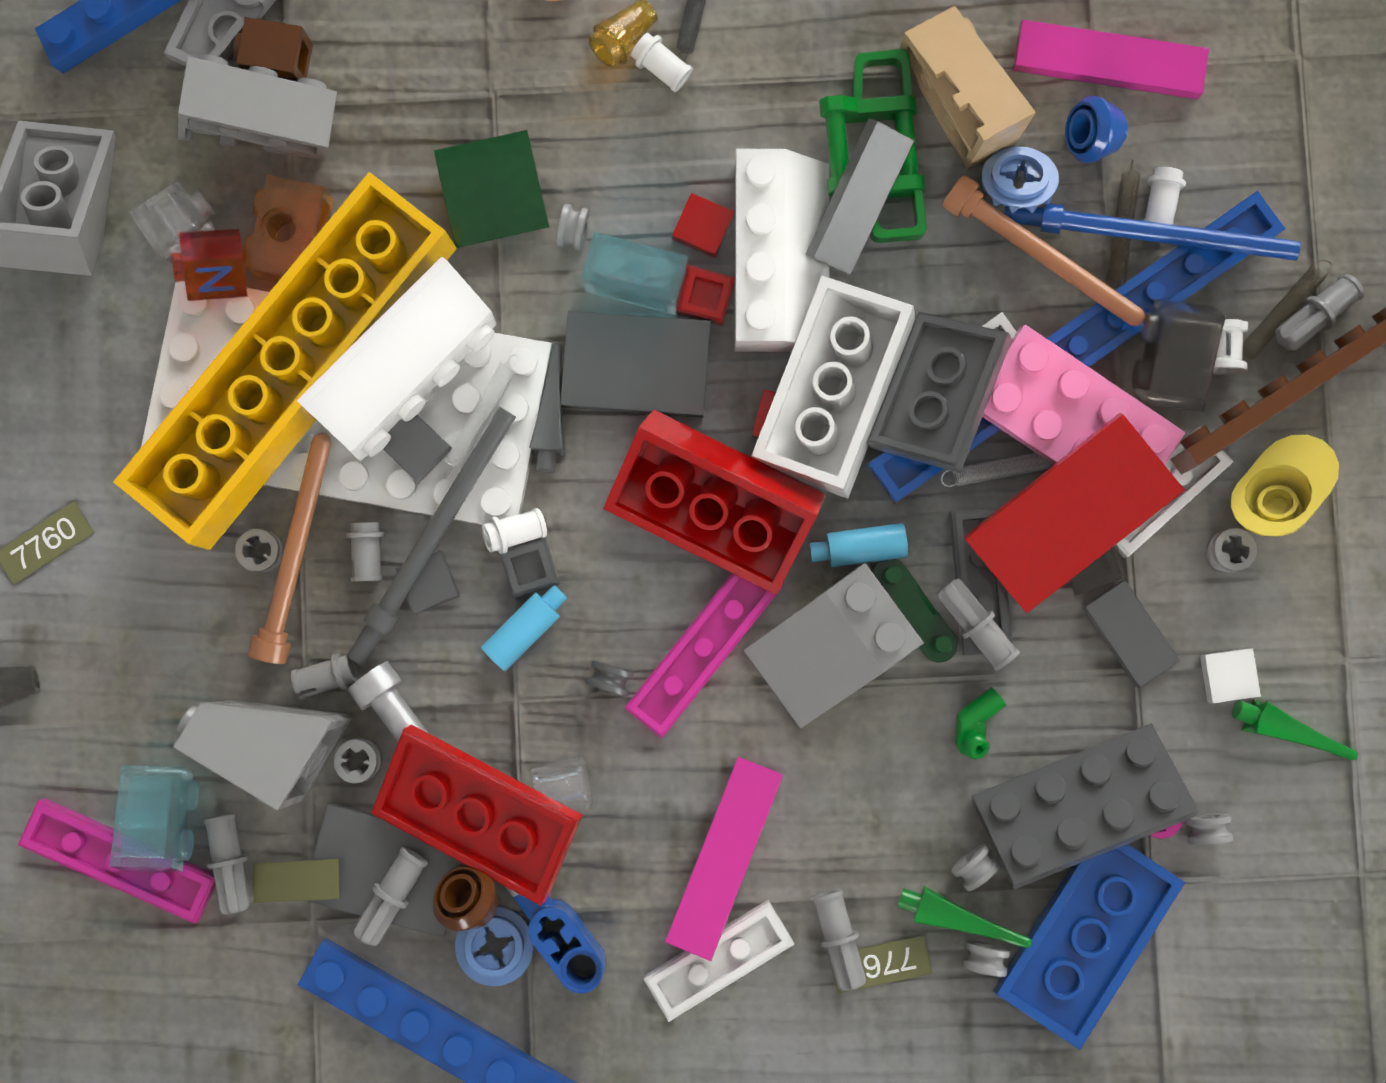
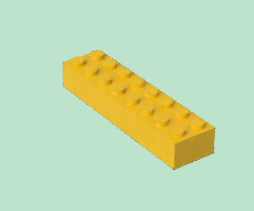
M368 172L113 483L185 542L196 547L211 550L315 423L316 419L297 400L441 257L446 260L450 258L457 248L447 232L376 176Z

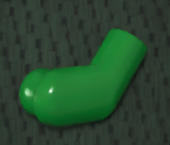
M992 687L962 708L956 716V746L962 755H966L973 760L981 759L989 750V743L986 741V721L1006 707L1004 700Z

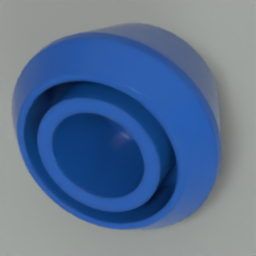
M1087 96L1071 110L1065 126L1066 144L1074 157L1083 163H1092L1117 152L1128 134V123L1122 110L1099 96Z

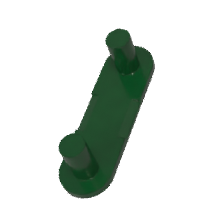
M897 559L878 562L872 573L924 642V644L919 646L920 650L933 662L940 663L950 660L957 651L956 636L924 594L908 569Z

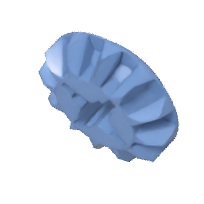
M1021 146L1005 148L994 153L985 162L981 175L983 193L992 197L994 207L1001 204L1009 206L1012 214L1019 208H1026L1033 213L1038 205H1049L1059 183L1058 170L1048 156L1036 149ZM1019 170L1024 171L1025 183L1023 188L1015 189L1013 186L1015 176H1018Z
M498 905L494 917L485 926L473 930L458 931L455 940L456 958L461 969L470 979L486 986H502L513 982L524 973L532 959L534 945L529 937V926L520 913ZM487 926L491 932H494L497 938L513 936V939L502 949L504 964H502L500 957L497 958L493 951L476 953L488 941Z

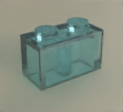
M594 232L581 279L585 292L677 315V308L688 271V256Z
M121 765L110 867L122 871L183 872L184 860H190L194 843L193 831L187 830L189 810L196 809L199 796L198 781L192 780L193 773L184 767Z

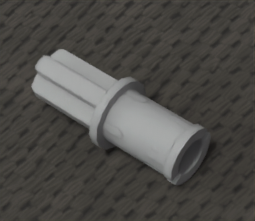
M1349 274L1341 275L1336 282L1317 297L1310 296L1305 299L1302 304L1303 308L1276 329L1277 336L1275 339L1277 343L1287 351H1294L1321 329L1328 330L1335 325L1336 317L1364 297V289L1361 283Z
M955 579L940 590L938 599L964 630L961 634L963 638L970 637L992 664L995 671L1003 668L1018 656L1020 651L1013 646L993 620L995 613L993 611L987 612L962 580Z
M236 813L204 819L212 861L207 864V868L213 869L219 909L222 914L241 912L249 908L250 905L243 862L248 860L247 856L241 855L235 820Z
M401 847L397 858L381 884L375 883L372 887L375 894L353 928V934L360 941L373 946L379 944L399 909H405L409 903L406 898L421 872L428 865V860L409 848Z
M838 888L813 895L812 901L815 903L824 938L820 941L821 946L828 949L838 988L841 991H849L863 986L866 983V977L855 942L859 934L857 930H852L842 896L843 891Z

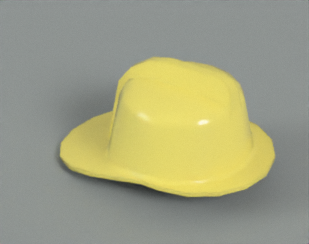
M1290 435L1275 441L1260 455L1234 488L1231 496V509L1235 519L1246 530L1262 537L1284 536L1295 533L1306 524L1329 496L1338 480L1339 462L1334 450L1322 439L1310 435Z

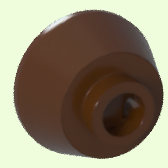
M464 864L447 872L439 881L433 895V912L436 919L445 928L453 931L473 930L485 926L494 917L498 908V895L493 879L479 870Z

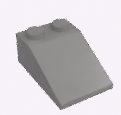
M18 120L0 167V267L92 276L104 239L116 140L114 130Z
M864 563L744 649V652L801 729L887 671L924 644V642L867 564Z

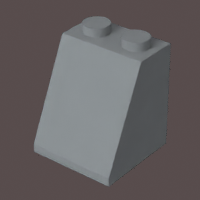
M234 700L200 703L198 707L192 706L182 717L177 727V732L181 735L173 748L278 811L304 800L353 718L346 713Z

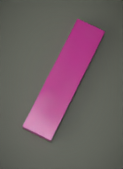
M1022 20L1019 25L1013 71L1199 99L1204 90L1209 48Z
M732 573L625 706V709L660 738H663L776 595Z
M741 757L737 758L669 930L666 943L712 961L783 779V774Z
M46 798L37 801L18 843V846L194 924L201 920L216 887L213 872Z

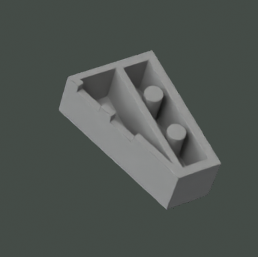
M202 54L199 55V59L187 56L178 110V140L192 142L193 134L200 133L220 136L219 144L221 146L236 148L237 140L264 145L263 150L265 152L324 160L329 146L337 91L326 89V84L315 79L300 78L295 82L279 78L275 71L264 67L252 66L249 67V70L229 66L228 61L214 55Z

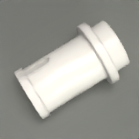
M646 33L638 41L631 53V57L636 60V67L639 69L645 67L667 84L673 92H677L688 80L693 67L687 65L662 45V38L659 35L653 37Z
M1157 167L1154 169V174L1149 176L1147 184L1151 186L1146 216L1143 221L1174 225L1180 190L1186 187V181L1182 179L1183 171L1172 167Z
M534 508L531 511L500 520L497 516L490 517L489 523L482 525V534L489 552L498 551L500 554H505L508 551V547L538 538H545L547 536V527L540 509Z

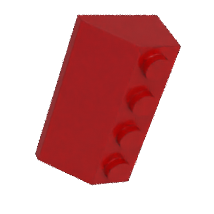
M653 409L639 426L603 509L777 595L818 516L826 494Z

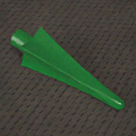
M1253 699L1252 703L1249 704L1238 700L1232 709V717L1245 723L1242 731L1302 744L1348 760H1356L1358 757L1356 750L1320 734L1268 701L1262 704Z
M925 886L922 894L905 888L902 890L897 907L915 913L914 923L977 934L1023 948H1030L1032 945V940L1029 937L989 921Z

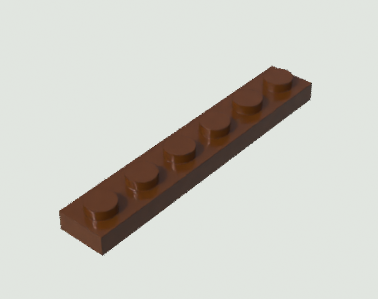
M1386 307L1372 316L1376 325L1366 332L1361 325H1358L1336 339L1334 343L1339 348L1337 351L1326 356L1321 349L1296 365L1301 374L1288 382L1285 376L1281 375L1259 389L1257 392L1262 399L1251 407L1243 400L1221 414L1219 418L1224 424L1210 433L1206 425L1181 440L1180 443L1185 450L1170 459L1179 473L1182 475L1202 464L1385 344Z

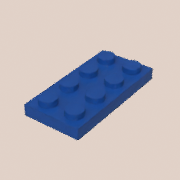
M1128 844L1071 866L1027 936L1032 940V945L1030 948H1019L1007 967V976L1000 978L993 991L996 995L1080 1050L1186 882Z

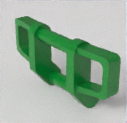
M905 49L862 52L856 56L853 66L852 97L834 95L826 96L819 101L820 116L826 119L831 178L827 180L828 195L830 197L833 196L849 162L845 123L867 122L869 118L876 121L895 120V130L911 138L914 142L900 169V175L897 176L887 198L911 196L915 226L886 230L879 225L877 218L870 233V238L875 243L919 240L927 230L923 199L925 181L924 176L919 174L913 121V116L917 114L916 97L912 95L909 53ZM894 65L898 68L901 96L862 99L863 70L865 68Z

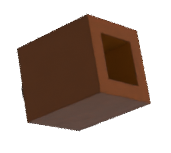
M245 17L242 33H237L234 39L233 56L236 64L241 69L249 70V67L252 66L264 67L275 71L279 78L297 82L300 78H307L313 44L302 26Z

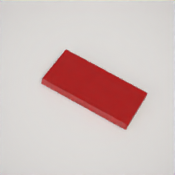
M1119 413L966 534L964 539L1027 614L1178 497L1185 489L1125 415Z
M412 724L405 727L402 731L371 814L464 865L479 870L499 884L540 906L549 897L583 816L579 812Z

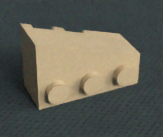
M953 6L904 33L899 49H905L909 53L910 72L966 170L968 171L988 160L994 153L1016 145L1036 112L978 37L971 21L968 18H964L956 6Z

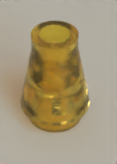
M637 0L631 6L596 24L593 27V34L588 39L593 53L602 63L611 68H614L618 63H627L635 45L648 32L650 27L657 22L658 17L655 10L647 1Z

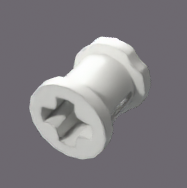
M1219 319L1204 323L1203 332L1208 334V361L1203 363L1202 372L1215 375H1232L1247 372V362L1242 361L1243 333L1248 331V322L1238 319Z

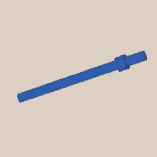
M1050 203L1049 205L1045 204L1044 208L1037 207L1033 213L1026 208H1019L1012 214L1009 206L1005 207L1004 212L1005 215L1018 224L1041 227L1040 232L1060 234L1061 229L1297 261L1301 247V241L1064 210L1065 205Z

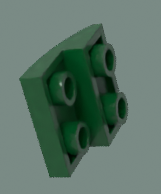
M528 130L434 150L456 248L549 228Z

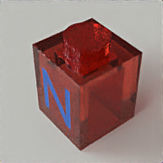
M239 229L179 232L181 252L171 253L175 282H185L187 301L248 297Z

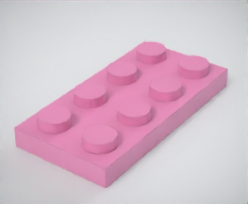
M1026 324L1019 328L1011 341L982 416L1053 465L1119 413L1125 415L1164 465L1186 433Z

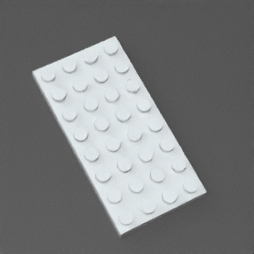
M177 275L141 447L269 292L217 282L209 288L234 286V290L199 292V288L208 281ZM494 333L492 339L484 348L476 353L471 350L458 363L460 369L449 383L443 387L436 385L423 398L426 400V403L417 415L452 448L456 449L455 447H459L454 445V443H465L459 439L465 440L459 436L461 435L460 433L466 435L461 432L464 431L463 429L474 434L463 426L465 424L470 426L466 422H468L467 420L471 421L468 419L471 418L470 416L474 417L471 413L472 411L475 412L473 410L475 409L474 407L478 408L476 406L479 403L478 401L482 402L479 399H482L481 397L485 398L482 394L483 392L486 393L484 391L486 390L485 388L489 389L487 386H489V382H492L490 381L493 380L491 377L496 373V369H499L497 367H500V362L506 363L508 367L516 372L515 376H513L514 378L509 382L510 384H508L509 386H507L504 395H502L503 397L498 401L496 410L491 414V418L487 420L485 429L480 433V437H477L476 444L499 407L515 415L516 419L454 520L483 525L489 523L490 517L497 516L500 520L521 514L533 452L529 445L545 388L552 343ZM316 420L266 481L264 486L299 492L311 441L318 433L327 434L331 439V448L319 496L433 516L461 469L454 467L453 471V467L444 462V460L447 461L446 459L452 460L445 456L418 483L383 449L375 456L370 457L367 455L360 461Z

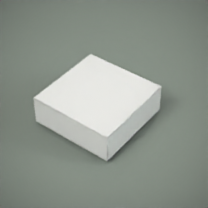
M1253 648L1200 655L1207 703L1261 697Z

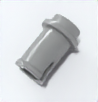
M379 522L350 523V533H345V538H350L351 581L383 580V575H381L380 537H385V532H380Z
M338 652L332 655L331 660L291 671L292 686L300 700L339 687L343 691L348 690L350 684L358 680L354 661L347 655L342 656Z

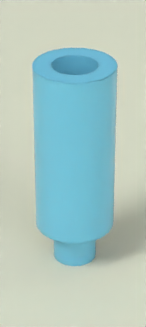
M898 523L826 533V541L809 543L811 562L828 560L830 568L907 558L908 543L904 524Z
M555 585L542 597L535 592L481 646L482 650L495 664L506 671L561 617L556 610L568 599L567 596Z

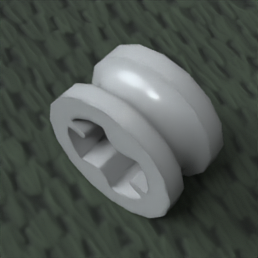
M571 204L564 205L559 221L557 246L564 247L565 244L571 243L574 245L575 250L581 251L583 249L589 224V208L583 207L581 211H575Z
M1229 528L1213 535L1207 544L1206 554L1210 565L1216 570L1223 573H1233L1248 568L1255 561L1257 547L1253 537L1247 531L1239 528ZM1230 538L1234 539V547L1241 549L1242 552L1240 557L1232 559L1233 563L1230 562V555L1222 552V545L1231 543Z
M251 529L244 532L238 538L235 545V556L238 563L245 569L252 572L267 573L276 569L281 564L284 546L281 539L275 533L263 529ZM258 538L261 543L271 546L270 555L264 554L267 560L263 563L259 559L249 556V548L256 547L253 542Z
M357 738L341 744L334 756V768L338 776L350 783H362L377 774L382 764V753L379 747L373 741L365 738ZM350 750L355 753L363 750L367 752L369 760L364 761V764L369 766L365 772L361 768L353 771L349 769L347 761L352 760V758L347 757V754Z
M1200 814L1185 821L1186 825L1192 828V834L1187 836L1188 843L1221 844L1234 840L1233 833L1227 830V824L1231 822V815Z
M984 843L967 852L951 870L955 877L961 876L964 878L963 886L968 892L975 890L988 881L1001 866L997 858L991 859L988 857L989 848Z
M966 941L965 948L969 950L970 956L968 959L963 960V968L990 976H1007L1008 969L1004 967L1003 961L1005 958L1010 957L1011 951L1009 949L986 942Z

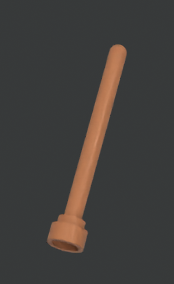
M963 175L953 186L942 205L943 208L958 218L961 215L968 219L974 216L1129 325L1138 326L1143 323L1145 313L1140 307L985 201L986 195L979 191L981 185Z
M318 433L312 438L265 627H259L258 634L252 635L247 655L263 662L286 664L291 644L287 642L288 633L284 629L331 448V439L324 433Z

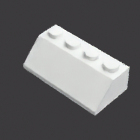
M736 149L734 352H792L821 276L829 278V265L806 255L829 205L827 180L829 179L828 163L787 149Z
M441 257L297 402L360 461L367 455L373 457L388 444L391 439V435L388 432L401 418L405 422L413 419L426 403V400L423 398L436 385L443 387L449 383L460 369L458 363L471 350L476 353L488 344L494 335L493 328L497 325L492 311L445 258Z
M821 276L753 450L752 457L805 484L848 499L869 446L867 441L916 320L914 306Z

